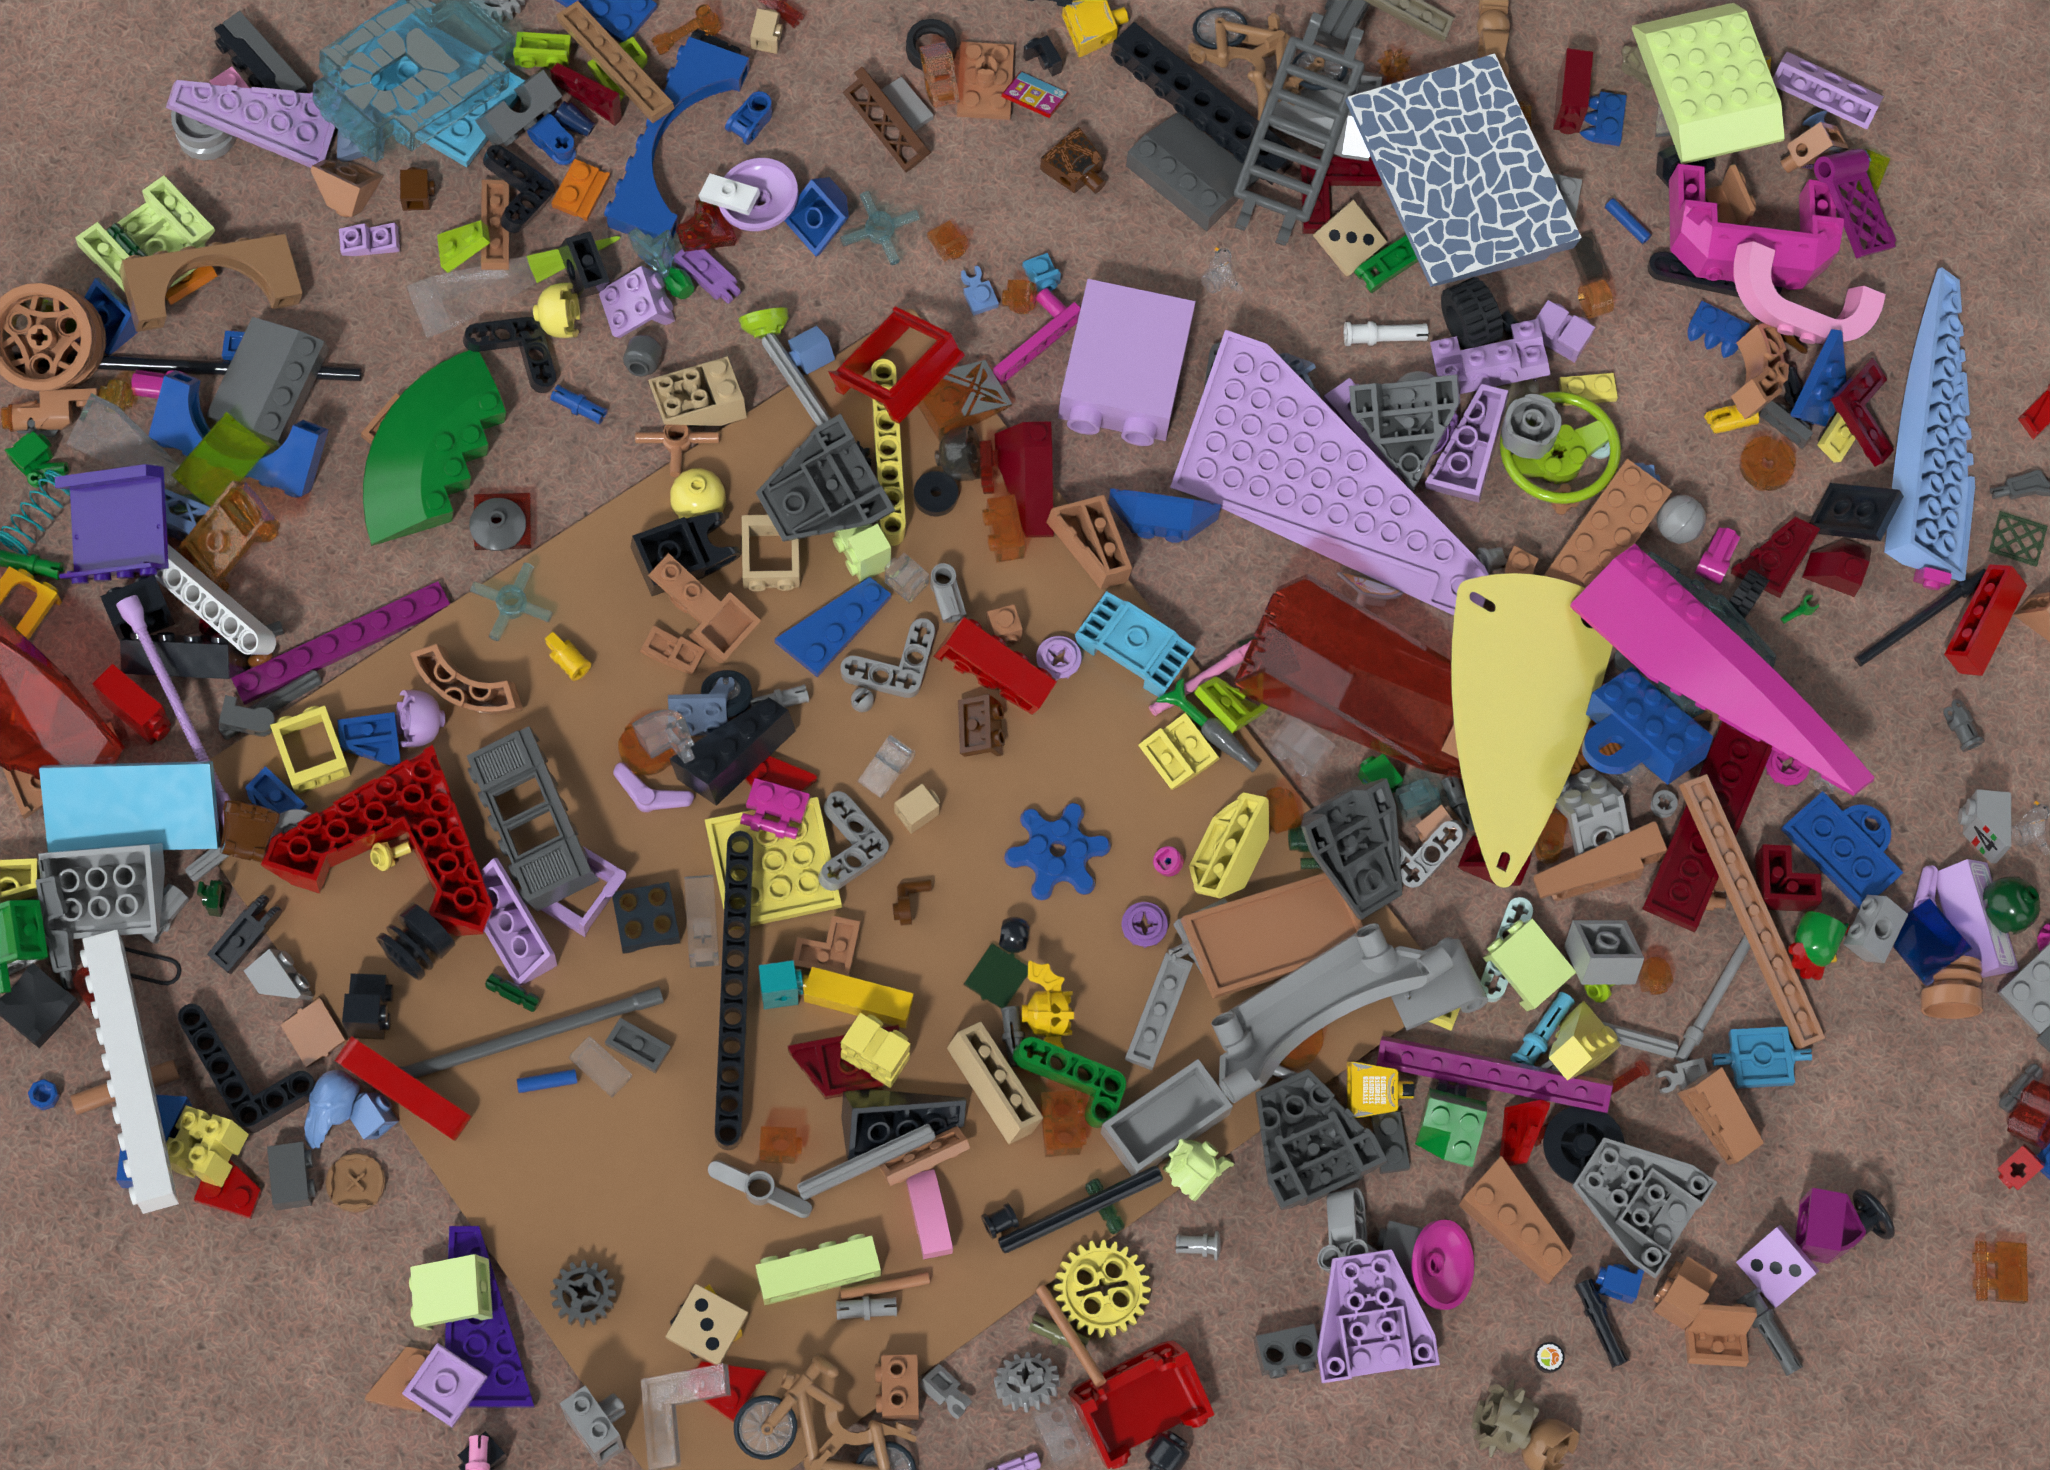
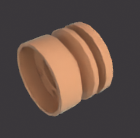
M1939 955L1922 960L1920 963V972L1922 973L1920 982L1928 988L1923 989L1921 992V1012L1932 1018L1964 1019L1981 1014L1983 1012V992L1976 987L1982 983V976L1980 974L1982 971L1981 961L1965 955Z

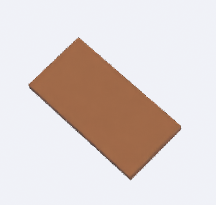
M1325 873L1183 916L1180 920L1212 999L1284 977L1355 934L1363 927L1361 920L1356 917Z

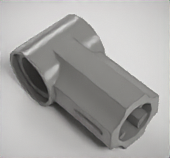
M941 563L936 565L931 572L930 588L934 592L943 623L959 621L966 617L967 614L957 585L956 572L949 564ZM940 575H945L950 579V582L941 584L937 582L936 578Z
M168 883L163 889L159 932L141 935L153 944H157L160 941L158 938L164 931H169L171 921L188 903L189 898L180 889Z

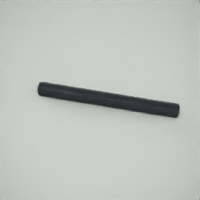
M1158 1166L1148 1168L998 1239L999 1246L1003 1253H1009L1163 1180L1162 1173Z

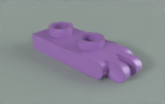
M687 244L686 247L689 249H681L674 255V262L685 270L714 299L718 300L721 297L729 304L733 301V297L727 291L731 292L735 297L741 294L740 289L735 285L737 283L736 278L699 244Z

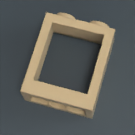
M742 515L743 589L749 588L751 591H763L766 588H777L781 591H789L800 587L799 539L792 540V571H750L749 536L780 535L768 515Z

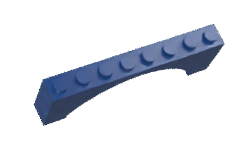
M692 37L688 38L685 46H680L676 58L678 62L675 68L671 67L667 74L666 82L668 83L665 90L661 89L673 102L674 110L654 123L647 118V129L644 134L639 135L635 147L637 151L634 157L630 156L625 167V177L618 180L615 188L616 196L613 202H608L604 216L607 217L609 228L667 249L671 245L679 223L678 215L669 210L658 191L654 179L653 162L658 143L671 122L693 104L718 93L731 90L740 92L750 70L748 57Z

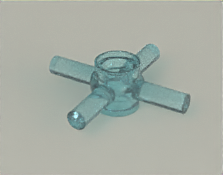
M865 191L860 194L861 201L869 216L865 228L840 236L841 243L845 247L869 238L873 243L881 244L890 265H896L900 262V259L891 241L894 229L920 220L917 210H913L891 218L888 213L877 210L870 192ZM876 226H883V227H885L886 229H884V230H876V229H874V227H876Z
M529 563L523 564L514 585H506L500 591L475 581L471 586L470 592L495 601L500 612L489 634V638L499 641L509 619L518 618L523 613L546 622H550L552 618V611L527 602L523 590L534 569V566ZM510 598L519 600L515 605L505 604L506 600Z

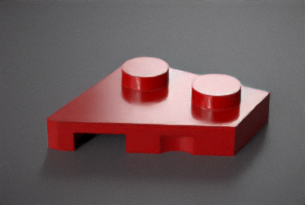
M769 756L745 779L751 788L756 778L803 792L817 781V776Z
M1537 1100L1505 1107L1500 1156L1503 1157L1508 1166L1528 1162L1550 1108V1102Z
M701 1361L684 1385V1388L734 1423L739 1409L751 1399L766 1378L767 1372L720 1364L717 1367L712 1363Z

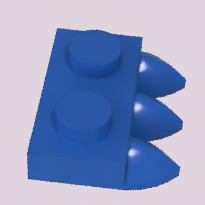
M1600 91L1599 95L1589 97L1588 106L1597 111L1586 113L1584 120L1595 127L1586 128L1579 133L1591 142L1620 146L1626 95Z
M1701 301L1689 324L1688 338L1691 342L1705 334L1704 343L1707 350L1716 347L1722 342L1721 352L1723 358H1726L1738 350L1739 347L1736 342L1746 335L1751 324Z

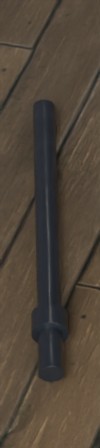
M1986 569L1980 570L1969 579L1965 578L1964 581L1958 582L1952 591L1863 651L1854 660L1860 667L1961 597L1966 598L1975 592V587L1980 584Z

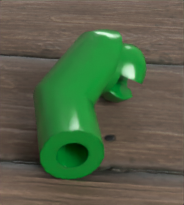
M67 462L41 463L27 475V482L31 486L39 488L38 480L47 479L44 474L46 470L50 469L65 476L69 474V465ZM41 481L40 483L44 486L47 482Z

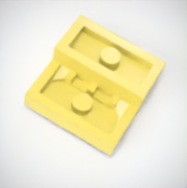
M1186 713L1163 730L1161 728L1138 745L1171 790L1191 780L1220 759Z

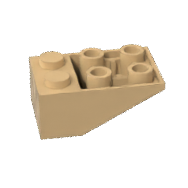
M728 356L648 380L664 424L722 426L747 418L744 398Z

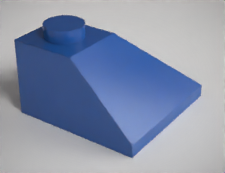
M830 177L811 179L798 196L794 210L784 220L815 256L822 253L848 219L847 196Z

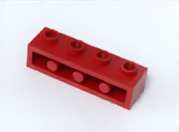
M1989 564L1944 653L1957 672L1983 676L2027 587V584L2013 566Z

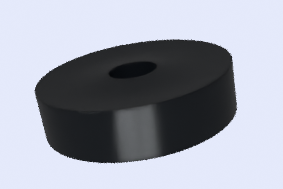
M932 471L922 475L915 483L914 502L917 508L924 514L934 517L943 516L951 512L956 506L958 486L950 475L940 471ZM933 491H938L941 493V495L938 497H934L931 495V493Z

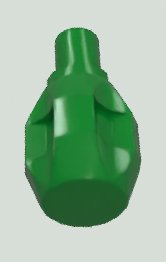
M660 258L656 265L662 271L667 290L679 299L690 297L694 292V285L690 276L685 270L675 268L665 258Z

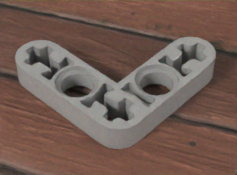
M924 618L917 619L911 624L899 666L859 656H849L841 663L842 679L852 685L904 698L916 696L921 689L934 642V624ZM924 627L928 634L924 635L922 645L917 644V631ZM912 652H918L924 659L919 664H912L908 661L907 656ZM852 665H857L858 671L854 675H850L848 669ZM866 667L870 668L868 671V680L864 679ZM876 671H885L889 676L888 680L884 683L875 682L872 676ZM893 674L897 675V681L895 682V686H891L893 683ZM907 678L912 679L913 684L909 689H905L904 683H902L906 682Z
M841 791L832 792L827 797L824 804V812L852 846L826 862L819 873L818 880L820 885L830 891L840 889L882 861L889 848V843L885 836L854 801ZM833 804H841L843 807L842 809L840 807L834 808ZM849 823H860L863 827V831H853L849 827ZM870 845L873 847L878 846L880 848L879 850L874 849L871 852H869L868 856L866 855V852L868 851ZM850 856L856 857L861 862V866H850L846 858ZM839 868H841L842 870L839 873L837 879L835 877L829 878L827 876L828 873L830 875L835 874L836 872H838Z
M1458 820L1444 822L1415 854L1398 838L1399 850L1401 851L1400 866L1409 859L1410 862L1406 865L1412 870L1418 868L1420 871L1418 873L1420 880H1411V871L1407 867L1401 869V881L1406 886L1415 888L1426 883L1461 845L1467 833L1463 823ZM1455 827L1457 829L1455 833L1456 837H1458L1457 839L1452 838L1445 844L1440 842L1449 834L1447 828ZM1435 846L1439 849L1440 858L1437 862L1428 859L1426 855L1428 847Z

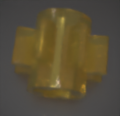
M109 380L107 387L100 386L98 399H100V404H104V410L110 413L121 414L125 412V406H133L134 394L133 390L129 389L128 383L121 380Z

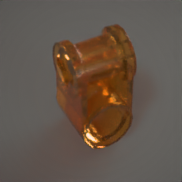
M1553 809L1535 844V855L1539 861L1545 864L1556 862L1564 846L1567 818L1558 809ZM1546 844H1550L1552 850H1548V845Z

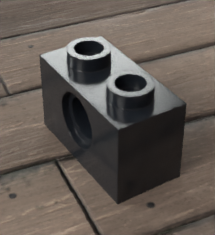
M591 231L565 238L558 250L569 279L573 284V289L578 295V299L603 291L610 283Z

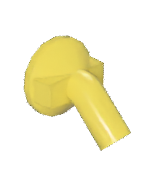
M409 841L392 848L389 847L388 842L375 843L370 853L371 862L379 870L386 871L395 865V858L413 852Z

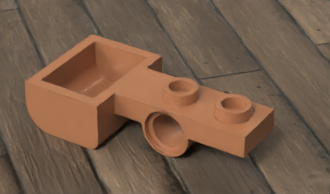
M669 553L648 574L669 595V599L679 610L686 614L689 613L699 622V625L691 632L689 637L698 646L705 649V653L718 663H723L761 621L731 592L727 593L721 601L718 600Z

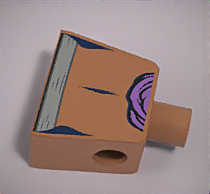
M1820 122L1788 143L1787 147L1790 154L1782 158L1780 162L1787 173L1792 172L1798 167L1800 169L1812 170L1819 157L1844 152L1849 148L1837 126Z

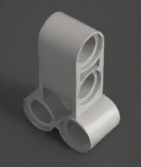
M1355 1187L1329 1193L1327 1196L1329 1245L1320 1250L1317 1261L1321 1269L1330 1274L1332 1258L1377 1252L1378 1250L1367 1243L1365 1201L1361 1190Z

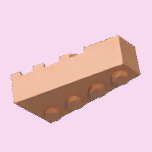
M1502 1156L1464 1196L1458 1205L1547 1284L1554 1279L1572 1258L1569 1250Z

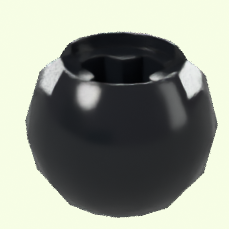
M1020 917L1004 919L1002 921L999 946L1010 953H1019L1026 950L1030 924Z

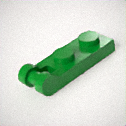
M1407 235L1362 263L1355 269L1354 273L1359 279L1365 281L1366 288L1370 293H1373L1419 261ZM1375 268L1380 273L1376 277L1371 273Z

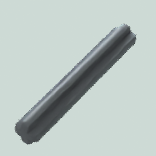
M310 670L249 708L265 707L273 713L322 683L321 678L315 670ZM218 726V730L225 740H229L240 733L221 729Z

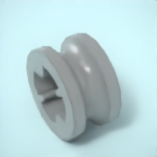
M1661 790L1653 796L1650 803L1651 810L1656 816L1667 818L1676 810L1678 800L1672 792ZM1660 798H1663V801L1665 799L1670 801L1669 810H1665V807L1663 809L1658 807Z

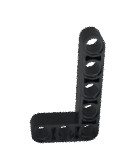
M187 1004L178 1012L179 1024L239 1127L245 1132H259L309 1103V1095L316 1083L313 1077L306 1071L294 1072L253 1096L203 1009L196 1004ZM190 1016H200V1020L197 1024H186V1021ZM207 1039L214 1040V1044L210 1049L203 1050L200 1048L203 1041ZM226 1063L229 1065L225 1073H214L215 1068L219 1064ZM299 1083H310L307 1091L303 1093L295 1091ZM242 1088L241 1096L235 1099L229 1098V1093L232 1089ZM273 1098H284L281 1106L277 1108L269 1107V1103ZM247 1113H257V1118L253 1122H243V1118Z

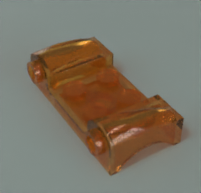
M232 481L177 547L176 551L228 594L230 584L224 578L254 542L262 543L274 540L279 534L280 523L246 482Z

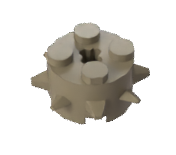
M1515 1379L1511 1380L1507 1388L1498 1384L1490 1386L1488 1391L1491 1394L1487 1397L1486 1401L1479 1400L1473 1414L1471 1428L1477 1430V1434L1473 1438L1480 1441L1479 1449L1481 1450L1490 1446L1489 1458L1493 1457L1497 1449L1509 1454L1515 1452L1518 1448L1525 1449L1531 1439L1529 1430L1532 1421L1538 1415L1539 1406L1531 1398L1524 1396V1387L1514 1391Z

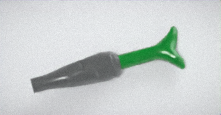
M1184 678L1178 680L1174 691L1165 693L1156 699L1157 703H1168L1180 707L1201 726L1202 735L1210 743L1242 763L1252 773L1260 765L1250 756L1243 745L1221 721L1216 718L1206 717L1186 699Z

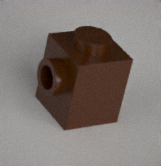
M411 167L407 170H400V201L402 210H430V196H435L434 179H429L428 169Z

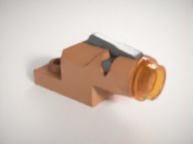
M92 388L39 391L40 403L34 400L21 404H8V407H2V428L9 429L10 432L17 431L21 434H30L34 431L37 435L42 433L45 437L53 438L59 430L73 425L72 402H76V407H93V402L100 401V390Z

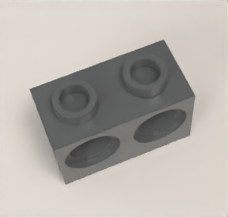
M1310 1324L1257 1335L1254 1339V1345L1261 1375H1269L1270 1379H1276L1288 1375V1370L1298 1369L1299 1373H1305L1317 1369L1319 1341L1315 1325ZM1300 1343L1306 1344L1310 1348L1311 1354L1306 1357L1300 1356L1296 1352L1295 1346ZM1271 1349L1277 1350L1281 1354L1282 1360L1277 1363L1271 1362L1267 1358L1266 1352Z

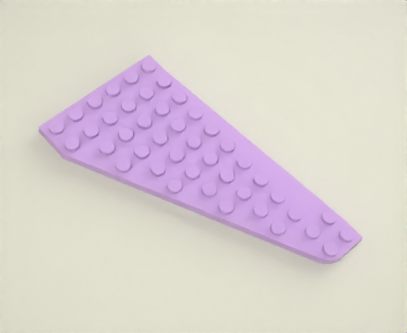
M1225 330L1170 488L1196 496L1211 504H1221L1220 508L1454 615L1459 585L1465 580L1489 575L1485 566L1268 344ZM1476 592L1470 593V600L1483 608L1486 598Z

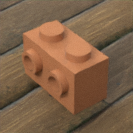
M917 1354L881 1355V1364H875V1383L881 1382L882 1394H876V1413H882V1421L918 1420Z

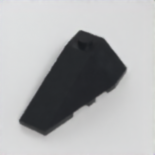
M874 1089L843 1091L841 1119L847 1159L851 1160L926 1124L931 1126L935 1136L956 1126L959 1128L963 1127L966 1110L965 1097Z

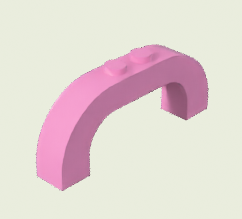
M1754 241L1737 245L1734 259V280L1739 297L1747 310L1755 318L1777 328L1778 333L1800 337L1799 340L1803 343L1824 345L1831 329L1841 330L1843 342L1866 334L1878 320L1886 294L1866 286L1850 288L1847 291L1842 312L1836 319L1790 302L1778 294L1771 278V268L1775 255L1774 249Z

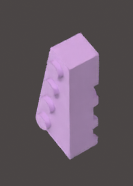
M1484 384L1480 385L1461 422L1453 432L1433 471L1428 476L1425 482L1426 489L1480 502L1507 405L1508 390Z

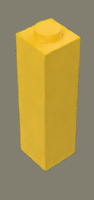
M811 967L809 975L804 974L802 979L804 1002L855 1016L862 1013L867 1017L870 1014L883 1023L906 1028L914 993Z

